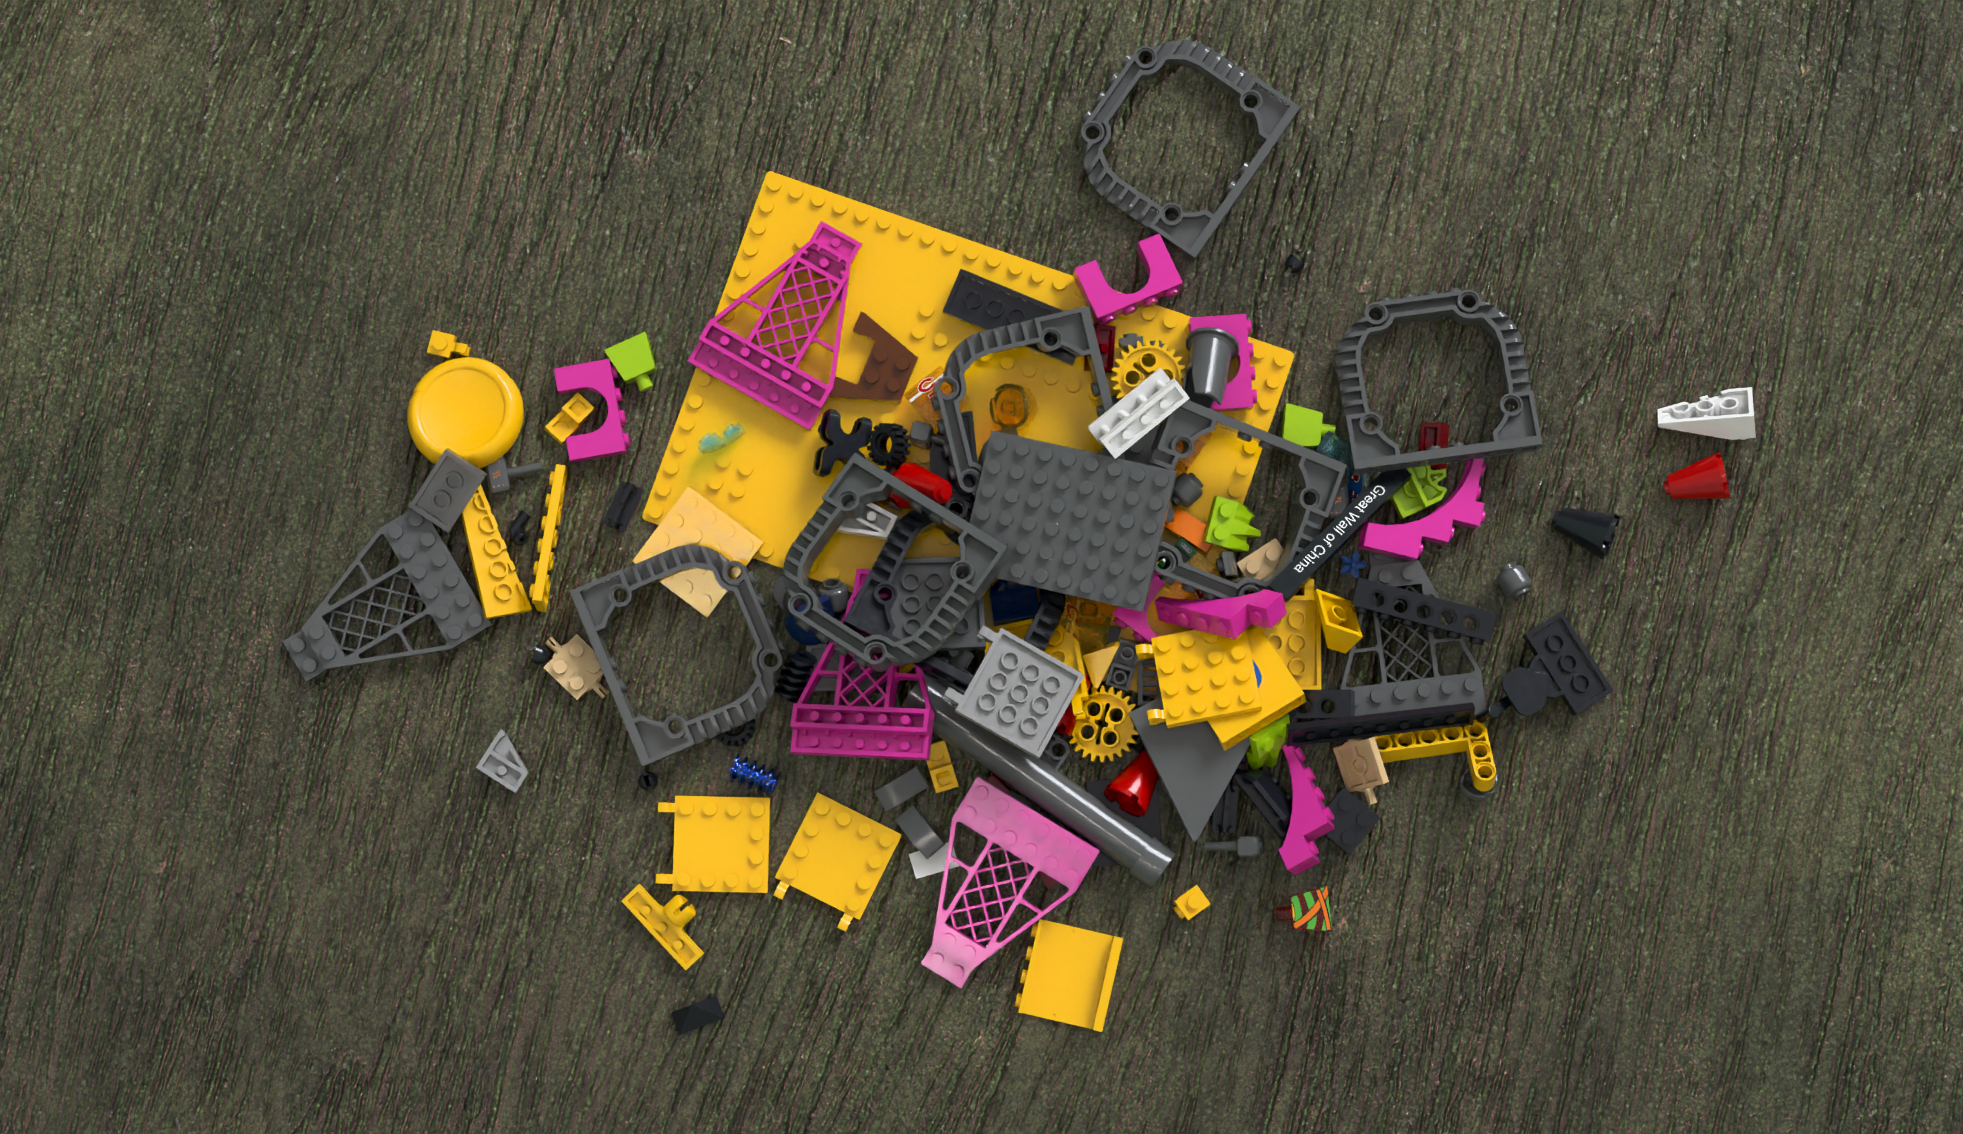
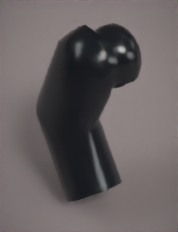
M522 510L509 527L513 543L520 546L525 545L527 542L524 526L531 518Z

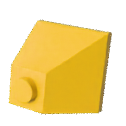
M1315 589L1313 592L1327 648L1346 654L1363 637L1357 614L1354 612L1355 608L1349 607L1350 600Z

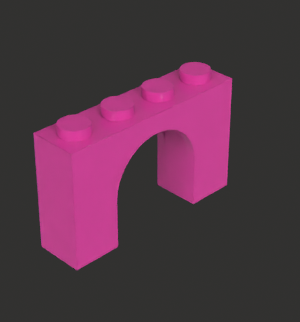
M1160 234L1138 242L1136 250L1148 275L1147 284L1138 292L1123 294L1113 290L1107 284L1096 260L1074 268L1073 278L1086 305L1090 308L1091 316L1095 323L1109 324L1116 319L1115 317L1124 314V316L1136 312L1138 307L1143 305L1145 307L1152 306L1162 297L1171 298L1179 293L1183 282Z
M1246 314L1191 317L1188 321L1189 333L1203 327L1218 328L1233 335L1239 343V353L1237 354L1239 363L1238 374L1231 382L1226 384L1221 405L1215 400L1211 409L1217 412L1252 410L1253 404L1257 403L1256 389L1252 390V380H1255V367L1250 366V357H1253V344L1248 343V334L1252 333L1251 320H1247Z
M605 359L555 368L557 391L560 395L580 391H594L601 394L608 404V416L602 427L592 433L566 437L571 463L627 454V447H630L629 434L624 433L623 424H627L625 411L620 410L619 401H623L620 387L616 388L615 379L619 378L611 360Z
M1154 573L1144 612L1117 607L1112 613V616L1115 618L1113 620L1115 624L1122 629L1128 627L1134 632L1132 636L1142 644L1146 641L1150 645H1152L1151 638L1159 636L1149 627L1147 609L1165 584Z

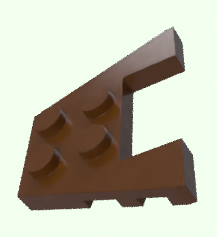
M861 311L853 332L875 340V343L858 384L835 376L834 388L830 398L901 402L918 357Z

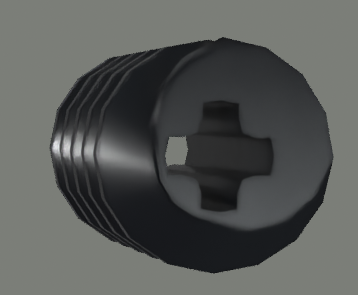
M804 650L788 653L787 657L791 661L784 662V666L787 669L781 670L780 673L784 677L778 678L777 682L780 685H776L774 690L782 698L793 703L798 702L807 685V681L811 677L810 673L814 670L813 665L817 662V658L813 654Z

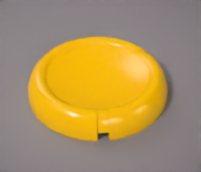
M473 357L451 359L428 371L414 388L407 409V423L411 438L418 450L429 461L436 464L445 449L449 448L479 469L494 463L508 452L520 433L524 418L522 396L514 380L502 368L492 362Z

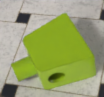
M646 332L604 350L626 384L636 381L640 392L653 387L648 375L655 373L657 369Z
M1286 403L1284 406L1281 438L1307 449L1319 448L1321 438L1334 439L1336 426L1322 424V412Z

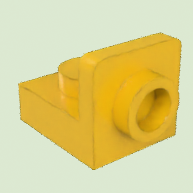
M1195 885L1173 901L1176 904L1173 907L1180 919L1185 917L1187 921L1210 905V902L1198 885Z

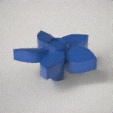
M1358 551L1352 554L1351 559L1348 556H1340L1342 562L1346 564L1342 567L1340 574L1351 572V575L1357 579L1359 577L1358 569L1367 566L1365 562L1358 561Z

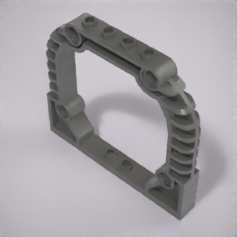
M1175 40L1162 43L1154 49L1150 46H1141L1132 56L1130 54L1127 55L1121 65L1124 67L1120 74L1115 73L1108 83L1111 87L1106 93L1101 92L1095 101L1097 106L1094 111L1091 112L1089 110L1082 120L1084 125L1081 129V141L1085 146L1084 167L1086 175L1096 192L1112 205L1148 228V231L1153 235L1160 234L1163 242L1194 262L1294 120L1301 107L1258 77H1252L1210 47L1196 41ZM1147 55L1151 58V62L1143 64L1139 58ZM1165 65H1185L1197 70L1239 99V112L1245 117H1252L1257 139L1264 143L1250 164L1245 162L1239 171L1241 175L1239 180L1230 183L1225 191L1228 195L1215 214L1208 210L1183 212L1179 204L1167 203L1163 207L1120 179L1109 168L1103 154L1111 139V127L1109 125L1140 80L1155 78ZM1252 99L1256 102V106L1248 108L1244 101ZM1095 130L1099 136L1096 139H1090L1087 137L1086 132ZM1173 211L1177 214V219L1169 221L1166 219L1165 214Z
M1453 288L1447 290L1446 293L1437 294L1436 291L1424 293L1423 296L1414 297L1413 294L1401 296L1400 299L1381 298L1377 302L1370 303L1364 311L1363 318L1356 321L1342 337L1336 355V371L1353 476L1540 450L1543 443L1521 336L1516 325L1508 315L1495 308L1494 305L1481 301L1477 292ZM1469 301L1473 304V307L1466 308L1462 302ZM1376 313L1381 319L1373 320L1369 315ZM1451 317L1460 325L1471 326L1479 324L1493 338L1498 351L1505 395L1501 398L1497 407V415L1502 421L1492 432L1490 442L1470 445L1454 443L1448 448L1431 446L1426 451L1400 454L1399 445L1390 440L1381 431L1383 426L1382 418L1378 414L1369 411L1361 367V351L1365 342L1368 339L1384 336L1394 324ZM1511 404L1516 410L1509 412L1505 409L1504 405ZM1372 423L1376 429L1369 431L1364 427V424Z
M1089 306L981 331L964 339L952 351L944 367L943 377L938 379L933 385L934 397H931L933 410L938 411L940 420L936 421L939 434L944 436L945 443H942L945 457H949L951 466H948L949 477L955 481L959 491L972 493L973 497L976 498L983 468L972 460L959 403L966 393L964 373L975 360L989 354L1037 344L1038 348L1044 352H1052L1060 347L1069 351L1077 358L1087 356L1093 379L1091 391L1093 396L1097 397L1099 406H1096L1098 418L1113 406ZM1046 334H1051L1054 337L1055 342L1053 346L1045 343L1044 337ZM943 382L951 386L952 391L949 395L943 394L940 390ZM1102 448L1098 452V454L1113 457L1106 448ZM1125 452L1117 458L1126 460ZM966 474L971 475L974 479V484L971 488L966 487L963 483V478Z
M1187 400L1161 421L1151 447L1153 451L1148 465L1174 470L1179 459L1188 458L1193 453V441L1206 433L1214 431L1215 425L1237 433V438L1250 442L1252 439L1259 442L1258 446L1271 451L1274 448L1294 456L1291 466L1295 472L1299 488L1294 491L1292 501L1294 506L1298 508V513L1280 561L1274 571L1262 580L1241 577L1229 581L1183 562L1179 550L1171 544L1163 542L1162 539L1157 560L1161 556L1164 557L1165 566L1160 569L1156 561L1154 574L1161 576L1160 581L1171 585L1174 582L1182 584L1181 589L1191 593H1195V590L1203 593L1202 597L1208 600L1243 596L1246 590L1250 594L1260 592L1263 589L1269 590V584L1319 535L1324 518L1329 516L1347 464ZM1179 440L1184 446L1181 453L1177 452L1175 448ZM1306 492L1309 493L1311 497L1310 502L1308 504H1305L1303 500V496Z
M854 453L823 495L822 499L824 502L815 511L816 513L792 543L785 557L783 581L786 592L790 597L788 609L797 620V626L806 632L809 629L816 633L815 637L825 644L829 641L835 645L834 649L841 655L846 656V654L854 657L853 661L860 667L865 668L868 666L874 671L883 672L890 665L903 666L919 663L934 655L955 631V628L962 621L967 611L970 610L975 600L979 601L1012 554L1003 543L867 459ZM892 492L908 501L910 507L918 513L924 511L929 514L928 517L938 525L943 523L961 534L958 537L961 552L960 561L955 562L950 569V575L954 581L952 586L925 624L912 636L897 642H893L882 635L863 637L824 612L821 601L808 587V575L815 559L846 518H859L864 511V505L879 500H886ZM855 501L851 507H845L848 502ZM969 572L967 578L959 579L962 573ZM801 605H807L803 611H797ZM883 653L879 660H873L876 654Z
M678 546L570 591L642 766H648L757 717L770 702L776 687L777 672L784 666L785 659L782 651L785 650V646L781 637L776 638L773 631L776 628L772 616H767L764 610L767 603L763 594L757 593L754 585H757L758 582L753 571L749 572L741 562L729 561L721 553L705 546ZM737 566L741 570V576L733 580L729 573L733 567ZM696 568L713 571L721 587L735 592L757 645L752 655V665L757 676L754 683L746 694L734 702L691 720H687L680 715L669 716L664 722L651 719L645 715L635 717L625 693L628 691L627 685L623 678L619 679L616 672L619 669L618 663L614 656L610 657L600 632L609 628L611 620L619 607L627 608L633 604L636 591L682 571ZM624 589L627 592V599L620 603L616 598V594L619 590ZM770 654H775L778 658V662L774 667H769L766 664V658ZM675 720L680 721L682 724V730L677 734L671 730V723Z

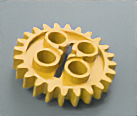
M1147 339L1145 346H1142L1140 341L1136 342L1137 348L1135 349L1128 345V354L1121 351L1120 354L1123 360L1115 359L1119 368L1115 367L1111 370L1117 374V376L1111 378V381L1117 382V385L1112 390H1119L1120 393L1116 399H1121L1145 379V375L1137 370L1133 363H1137L1148 375L1154 373L1159 368L1163 371H1168L1172 375V379L1174 378L1182 388L1183 382H1181V379H1184L1185 374H1182L1181 371L1186 368V365L1178 364L1182 359L1181 356L1173 357L1176 349L1168 352L1166 351L1167 343L1161 348L1159 347V340H1156L1154 346H1151L1149 339ZM1145 355H1150L1154 358L1155 364L1152 367L1143 365L1142 358ZM1130 372L1136 373L1139 377L1138 383L1134 385L1129 384L1126 381V375Z
M1104 685L1101 686L1100 692L1092 687V694H1089V700H1085L1083 704L1086 718L1077 720L1071 734L1074 738L1069 743L1078 744L1075 748L1076 752L1084 750L1082 757L1087 758L1091 754V761L1095 762L1098 756H1100V761L1105 763L1108 756L1110 761L1114 762L1115 754L1123 758L1122 750L1131 752L1128 746L1129 743L1137 744L1133 736H1138V733L1128 715L1129 712L1137 707V704L1129 705L1131 697L1127 696L1123 699L1124 692L1122 690L1115 695V688L1112 686L1108 692ZM1098 703L1100 705V712L1098 715L1092 716L1090 714V707ZM1110 704V708L1105 717L1106 705ZM1120 709L1123 717L1119 722H1114L1112 714L1115 710ZM1105 718L1108 726L1102 728L1098 723L1099 721H1104ZM1092 726L1094 735L1086 739L1084 737V730L1086 727ZM1114 732L1117 740L1114 744L1108 745L1106 737L1109 733ZM1101 733V742L1097 745L1096 741Z

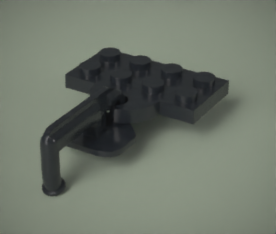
M1561 611L1522 636L1535 656L1528 662L1527 668L1517 667L1502 678L1501 686L1506 696L1478 713L1476 720L1479 723H1484L1492 718H1497L1500 712L1511 705L1520 715L1531 716L1545 706L1546 699H1554L1561 696L1574 716L1611 693L1613 689L1565 614Z

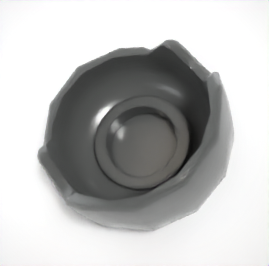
M1468 766L1467 770L1462 774L1459 783L1461 792L1467 798L1478 802L1492 796L1498 780L1496 774L1495 783L1491 790H1477L1474 787ZM1480 775L1482 778H1489L1487 775Z

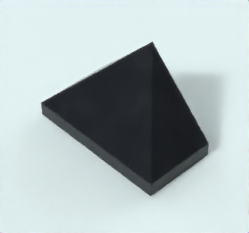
M717 996L671 1012L679 1035L724 1018Z

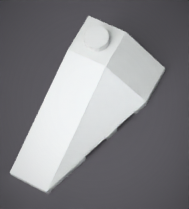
M1752 387L1727 389L1720 391L1721 395L1709 398L1706 395L1699 397L1700 401L1691 404L1681 402L1657 409L1658 427L1729 440L1756 438Z

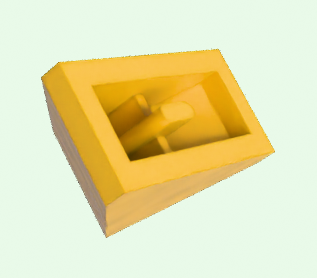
M1115 641L1086 650L1082 655L1094 688L1098 689L1120 642Z

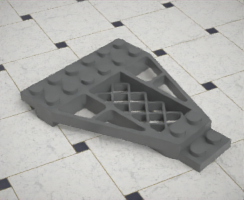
M411 509L379 528L303 625L302 630L284 640L283 643L306 682H309L328 670L455 650L474 639V636L490 628L493 624L490 619L485 620L480 602L435 525ZM385 535L399 559V565L377 579H372L362 561L379 539ZM359 566L367 579V584L333 605H329ZM406 571V573H407V575H408L409 577L402 576V575H399V574H401L402 572ZM397 577L409 580L406 594L394 591ZM392 579L390 589L379 587ZM412 585H414L420 597L410 595ZM377 590L389 592L386 605L374 603ZM372 591L370 601L358 599ZM393 594L405 596L402 610L390 607ZM409 598L421 600L418 614L406 611ZM352 602L349 614L338 611ZM356 602L369 604L365 618L353 615ZM372 606L385 608L381 622L369 619ZM389 610L401 612L397 626L385 623ZM336 613L348 616L345 630L333 627ZM405 614L414 616L408 619L407 621L403 622ZM331 615L330 622L328 624L326 617ZM431 615L447 642L446 645L413 650L404 631ZM352 618L364 620L361 634L349 631ZM368 622L380 624L377 638L365 635ZM384 626L393 628L382 635ZM333 630L344 632L341 644ZM348 634L360 636L356 650L345 647ZM398 634L408 649L406 652L360 658ZM364 638L373 640L362 647ZM344 650L351 651L353 653L346 655Z
M1367 551L1370 567L1367 580L1398 588L1405 587V590L1409 589L1417 593L1419 592L1412 586L1419 585L1420 594L1440 598L1419 560L1407 561ZM1376 594L1371 596L1370 601L1372 605L1376 607L1381 606L1377 602L1381 597L1380 595L1377 598ZM1396 600L1393 605L1395 606L1399 602L1405 607L1404 602L1401 600ZM1422 606L1423 616L1418 612L1417 615L1422 619H1426L1428 617V610ZM1371 612L1375 647L1356 649L1355 644L1349 650L1339 690L1355 691V716L1473 703L1475 707L1474 720H1476L1477 714L1486 709L1482 673L1462 636L1460 639H1436L1433 633L1425 631V639L1417 633L1421 625H1418L1413 630L1409 626L1400 624L1401 620L1395 618L1393 619L1399 624L1390 633L1380 625L1384 620L1381 619L1379 621V618H1377L1378 614ZM1442 612L1441 614L1449 625L1451 623L1450 615L1447 612ZM1358 614L1360 628L1364 616L1363 614ZM1401 625L1412 633L1405 643L1394 636ZM1380 630L1389 636L1383 644ZM1414 635L1425 643L1418 654L1407 646ZM1391 638L1402 646L1395 656L1384 649ZM1457 641L1473 672L1441 676L1438 672L1435 645L1437 643ZM1427 646L1430 663L1420 656ZM1404 648L1415 656L1408 667L1397 659ZM1376 652L1380 683L1347 687L1346 683L1353 655L1356 653ZM1384 654L1392 659L1386 668ZM1417 659L1428 666L1421 677L1410 669ZM1393 662H1396L1405 669L1398 680L1387 672ZM1431 669L1432 677L1424 678ZM1407 672L1416 678L1415 680L1401 681ZM1387 677L1393 682L1387 683Z

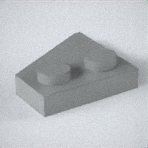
M500 729L476 768L517 793L529 772L505 731Z

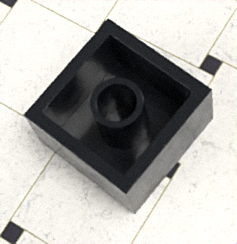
M1343 787L1325 806V808L1329 807L1334 815L1335 820L1332 823L1335 829L1324 836L1346 855H1350L1380 818Z

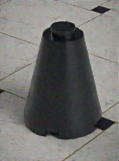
M1562 507L1561 511L1556 510L1552 524H1555L1554 529L1596 557L1604 560L1616 534V529L1614 528L1615 526L1618 527L1621 516Z

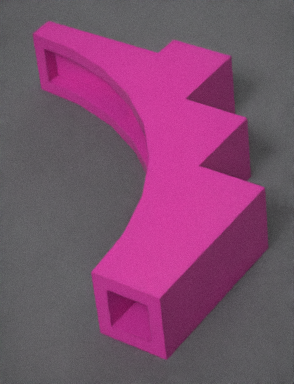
M1484 458L1467 460L1463 475L1453 493L1430 515L1406 524L1382 525L1366 523L1361 528L1357 549L1413 561L1422 554L1423 543H1421V540L1439 545L1449 543V540L1453 538L1455 530L1452 524L1470 529L1479 527L1484 522L1486 515L1485 510H1483L1484 503L1476 501L1481 493L1479 481L1485 471Z

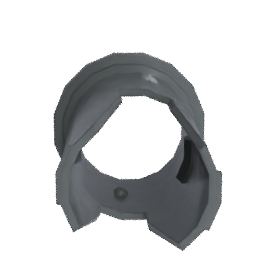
M1211 327L1198 328L1190 332L1186 338V348L1189 351L1182 389L1189 396L1190 399L1188 400L1211 409L1215 400L1219 405L1222 403L1231 360L1239 353V343L1227 331Z

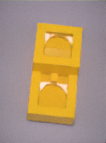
M577 392L562 407L561 412L545 426V431L563 445L566 442V437H570L594 411L595 407Z
M941 739L931 742L930 758L926 762L936 793L959 787L945 741Z

